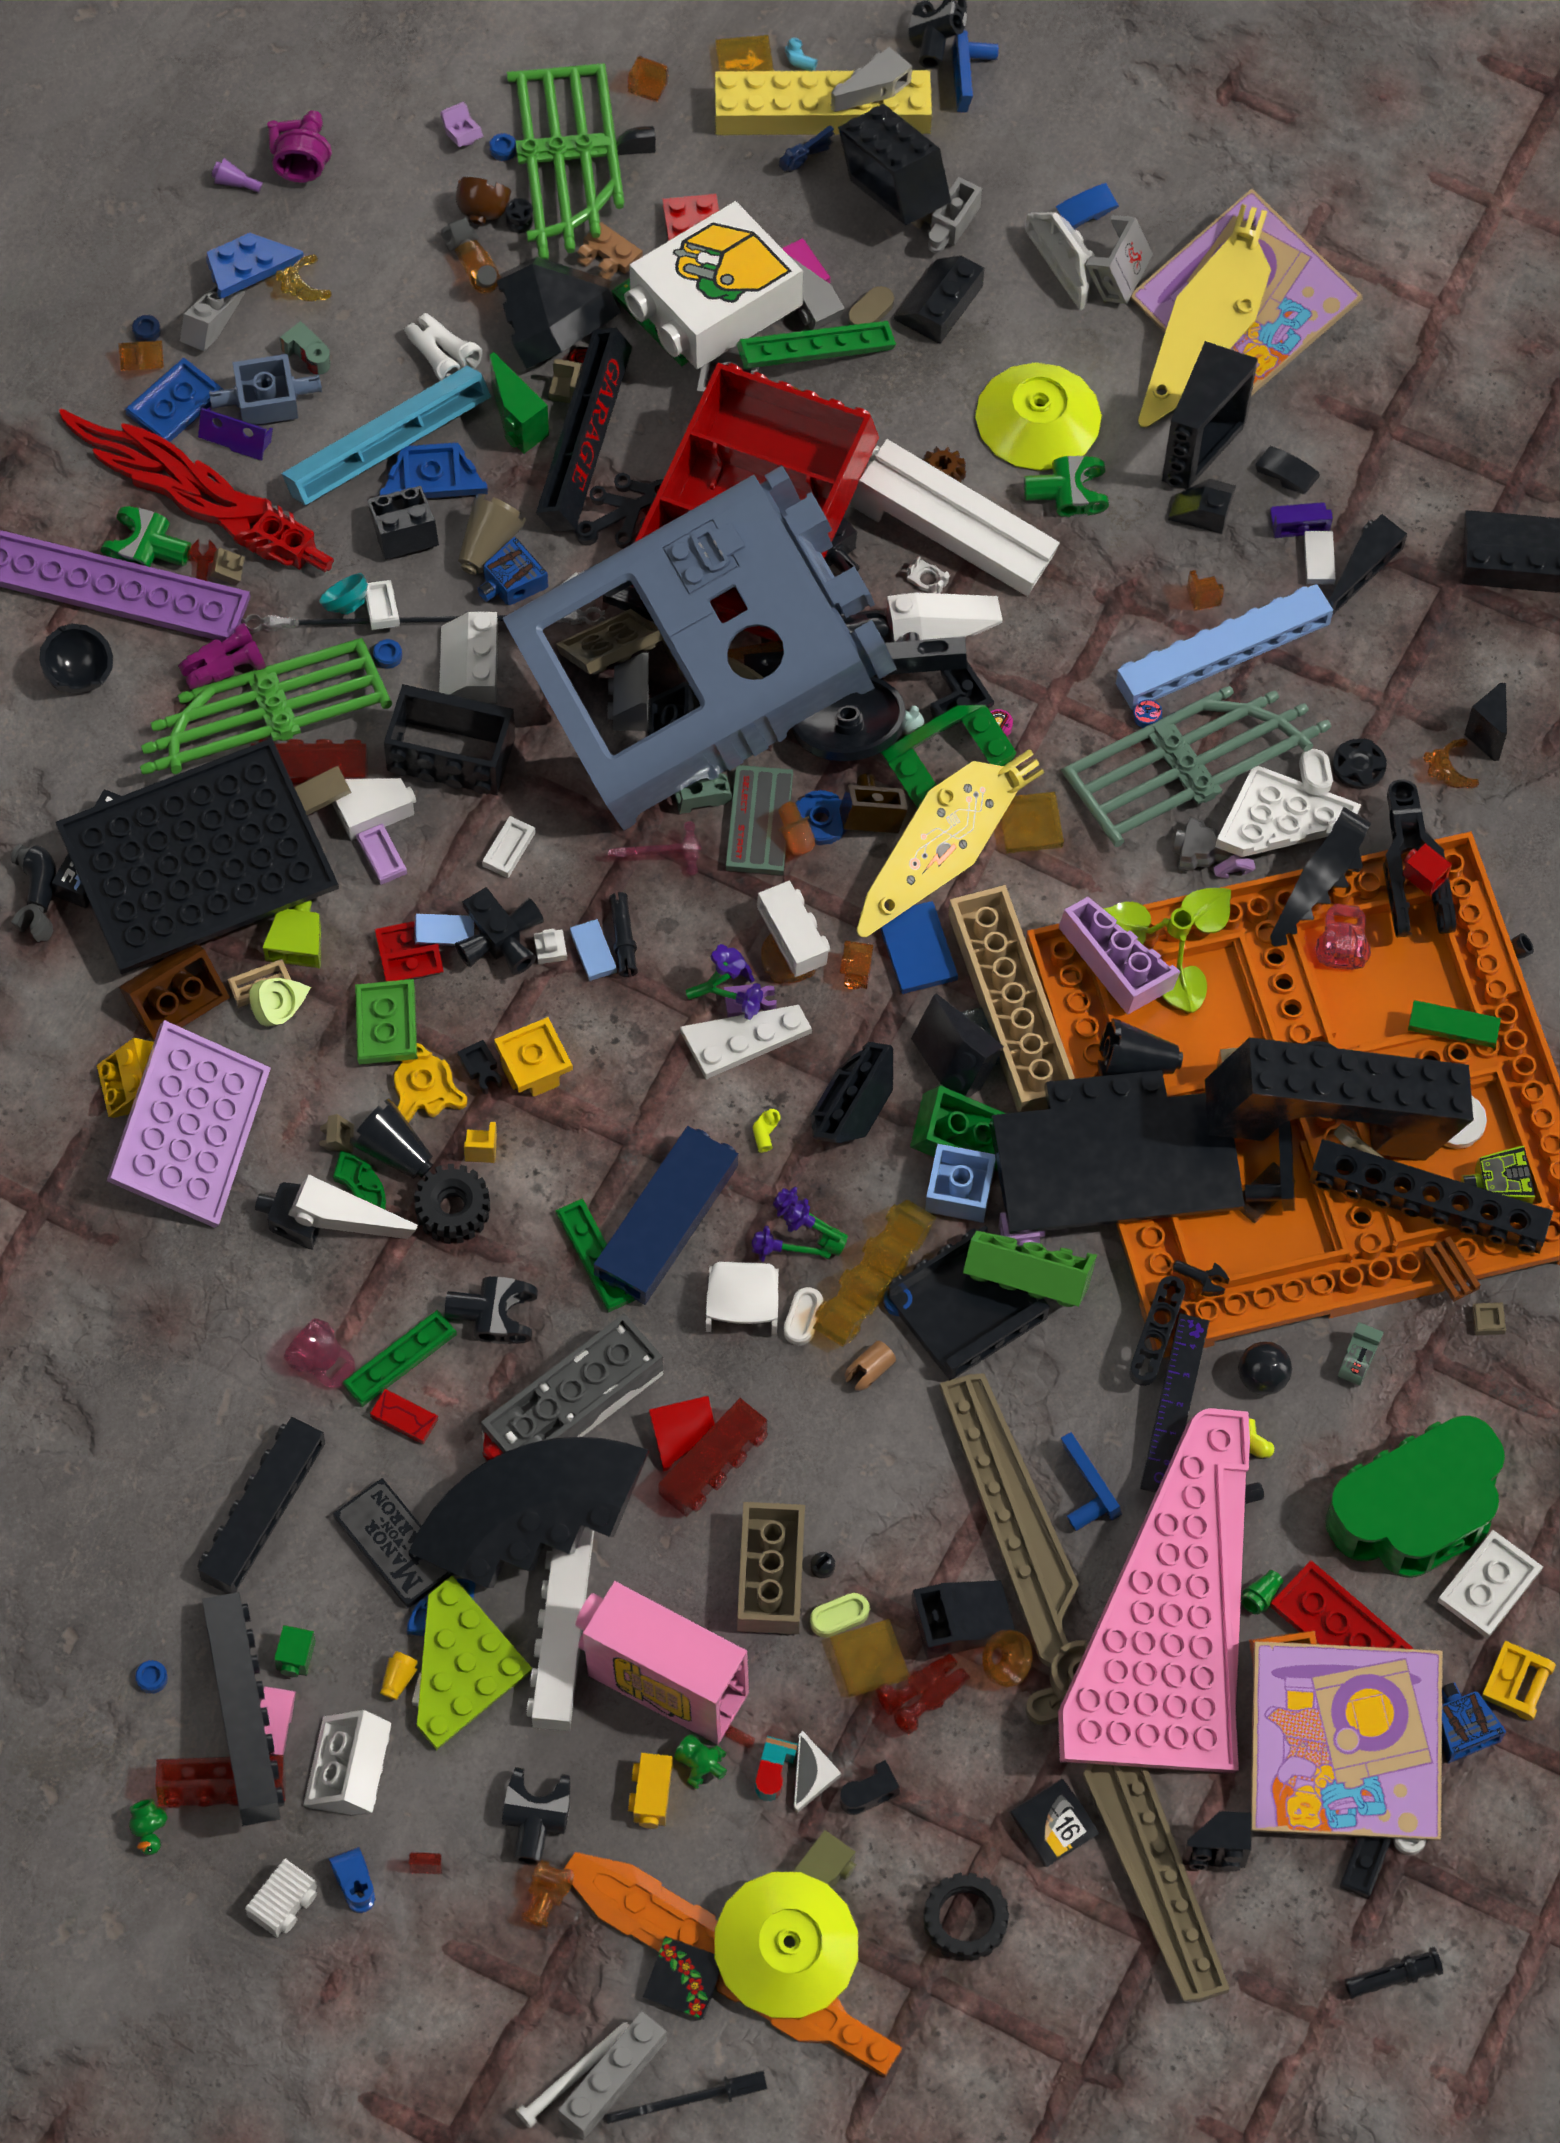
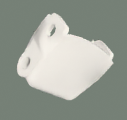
M716 1262L713 1266H709L706 1332H711L712 1319L738 1324H756L772 1321V1335H777L779 1269L774 1268L772 1264Z

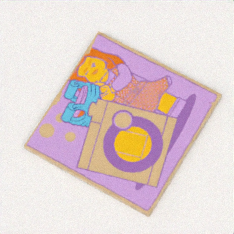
M1251 189L1134 290L1130 299L1165 333L1176 297L1232 235L1241 204L1247 205L1241 227L1244 228L1251 207L1257 208L1251 229L1253 231H1256L1262 210H1266L1267 215L1258 242L1271 268L1270 276L1256 321L1231 348V350L1258 358L1252 389L1253 395L1363 298L1335 268Z
M1255 1641L1253 1659L1251 1831L1441 1840L1442 1651Z

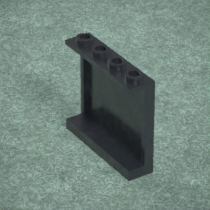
M986 1225L978 1230L975 1228L964 1234L961 1241L955 1245L948 1244L937 1253L936 1257L929 1261L927 1259L922 1260L913 1268L912 1272L906 1276L899 1275L895 1277L888 1286L887 1298L897 1309L898 1315L949 1380L955 1379L1045 1321L1049 1313L1050 1306L1043 1298L1037 1301L1027 1291L1020 1289L1007 1290L1000 1287L999 1283L989 1280L985 1282L976 1281L970 1275L963 1273L971 1239L976 1231L987 1233L988 1228ZM906 1289L912 1294V1303L907 1309L903 1307L908 1301V1296L904 1292Z

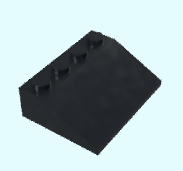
M1465 510L1462 584L1560 593V518Z

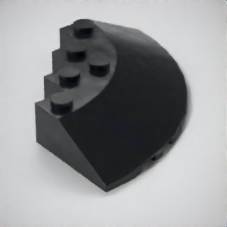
M579 1436L552 1438L509 1450L467 1474L445 1494L419 1529L408 1552L486 1588H494L504 1562L527 1571H534L545 1544L567 1554H574L585 1527L608 1537H614L650 1450L616 1440Z

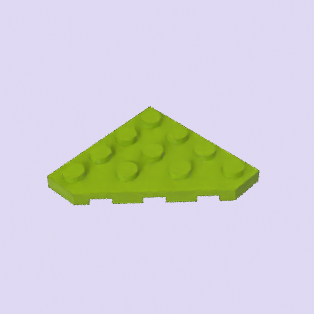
M453 1576L449 1577L428 1595L416 1727L437 1751L532 1672V1667Z

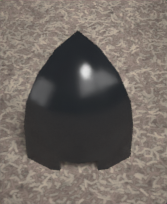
M654 126L635 127L621 134L616 141L618 155L656 153Z

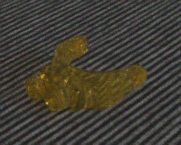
M316 255L304 256L294 266L276 271V279L281 281V292L283 294L290 293L291 296H298L301 300L310 302L329 299L332 295L330 290L312 288L299 275L298 270L304 267V265L314 264L318 261Z

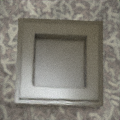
M1503 1302L1476 1303L1472 1305L1475 1335L1505 1334L1506 1323Z

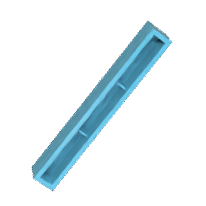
M465 366L284 471L281 474L291 496L302 504L307 505L489 399L491 395L482 373L469 366Z

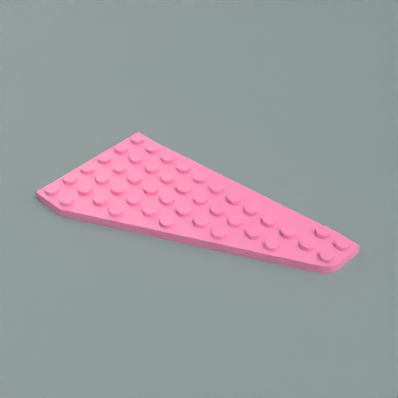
M1208 1408L1197 1413L1187 1423L1058 1711L1060 1762L1223 1773L1239 1771L1236 1697L1246 1472L1249 1470L1250 1451L1249 1414L1247 1411Z

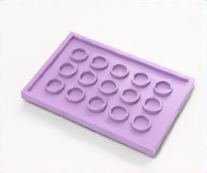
M164 1020L159 1026L107 1182L211 1227H217L220 1223L271 1067Z

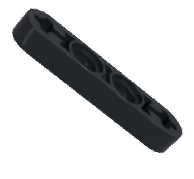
M1165 1277L1158 1285L1131 1362L1130 1378L1137 1385L1147 1386L1156 1379L1184 1299L1185 1285L1178 1277ZM1170 1286H1174L1176 1293L1173 1294L1170 1304L1165 1303L1167 1290ZM1159 1311H1165L1170 1315L1171 1320L1167 1324H1159L1154 1320V1314ZM1153 1337L1157 1338L1162 1346L1158 1350L1153 1351L1147 1349L1144 1342L1146 1339ZM1146 1357L1150 1359L1148 1372H1146L1145 1376L1139 1375V1369L1142 1368Z

